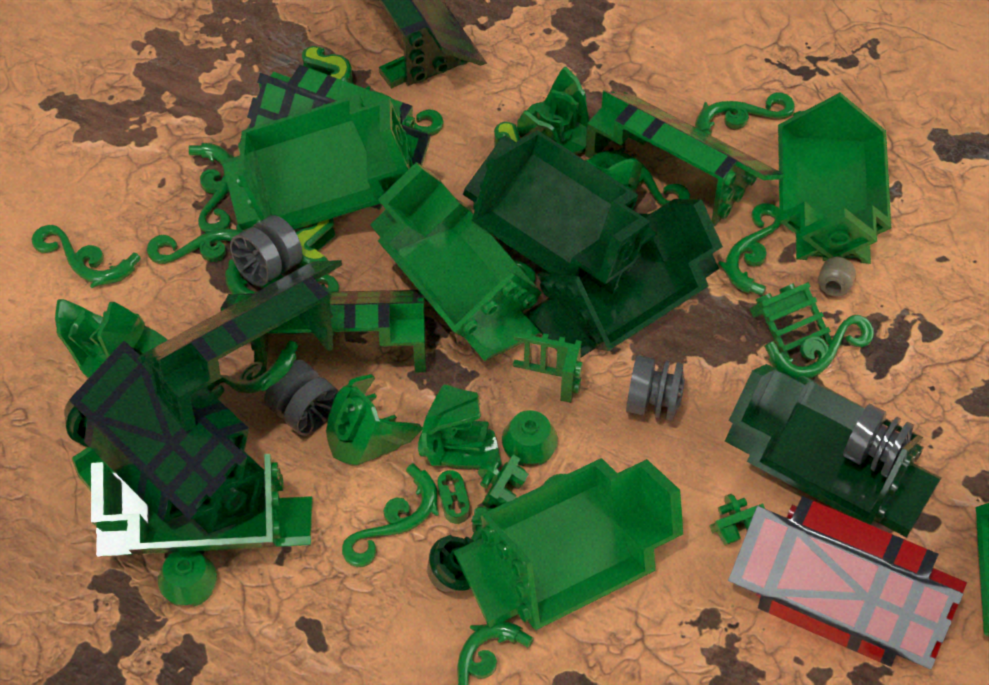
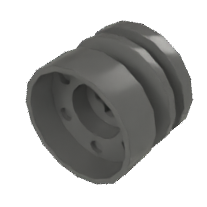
M637 355L630 382L626 413L644 416L649 404L655 405V418H660L663 406L668 407L666 420L673 421L681 405L685 384L684 363L677 362L674 374H669L670 361L666 360L661 372L655 371V358Z
M869 403L852 431L843 457L861 465L868 456L873 457L871 463V471L873 472L878 469L881 462H884L881 476L888 478L902 448L911 441L914 424L906 422L901 432L897 430L901 418L896 417L889 426L884 425L886 411Z

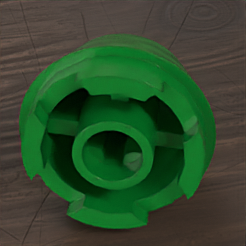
M533 410L523 411L514 416L502 434V445L507 456L511 458L514 454L520 458L518 462L520 466H524V463L544 464L551 458L558 444L557 432L545 415Z
M197 551L173 552L166 558L160 569L158 587L161 594L176 606L191 604L193 607L198 606L211 596L216 584L217 572L211 560Z

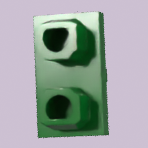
M513 454L510 460L503 465L501 471L498 470L500 463L497 461H493L491 465L483 464L478 470V474L482 478L480 485L487 488L490 483L492 484L481 503L487 508L492 504L500 506L516 498L517 495L505 488V485L508 482L519 489L527 479L529 474L517 465L520 458Z
M733 494L725 495V505L718 507L720 515L729 513L730 516L716 520L715 523L709 525L712 533L718 532L724 545L741 539L736 524L744 522L748 531L757 506L741 511L740 508L747 506V501L745 498L737 500ZM763 503L758 505L762 508H765Z

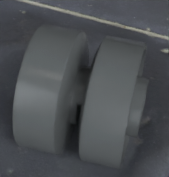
M276 215L266 217L252 228H248L234 236L230 242L231 256L237 269L244 278L256 286L267 284L278 277L280 273H284L298 265L302 260V247L297 234L284 219Z
M297 360L279 382L266 390L264 403L278 417L284 418L285 423L301 436H306L315 432L328 421L334 399L339 390L325 378L320 377L319 373L305 361Z

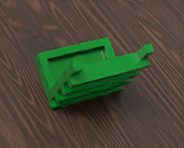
M809 282L795 287L794 283L779 289L780 294L772 297L771 293L756 299L757 305L749 308L753 318L763 314L779 352H783L786 358H790L787 350L801 345L809 337L823 336L827 345L832 340L829 334L831 331L829 327H826L822 318L824 315L822 312H819L816 305V297L813 298L809 288L811 286ZM807 306L810 307L813 316L777 330L774 320ZM816 321L820 331L784 345L781 335Z
M527 330L526 334L515 332L514 340L524 342V361L514 359L513 367L562 377L560 401L571 403L573 394L579 393L582 377H580L583 362H580L582 341L576 340L575 344L565 343L564 337H560L559 341L549 339V334L543 333L541 338L532 336L533 331ZM532 344L541 345L540 365L531 363ZM548 347L557 349L556 368L547 366Z

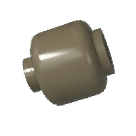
M833 257L825 261L818 276V284L821 290L830 296L836 297L847 294L851 290L856 277L855 267L849 260L842 257Z

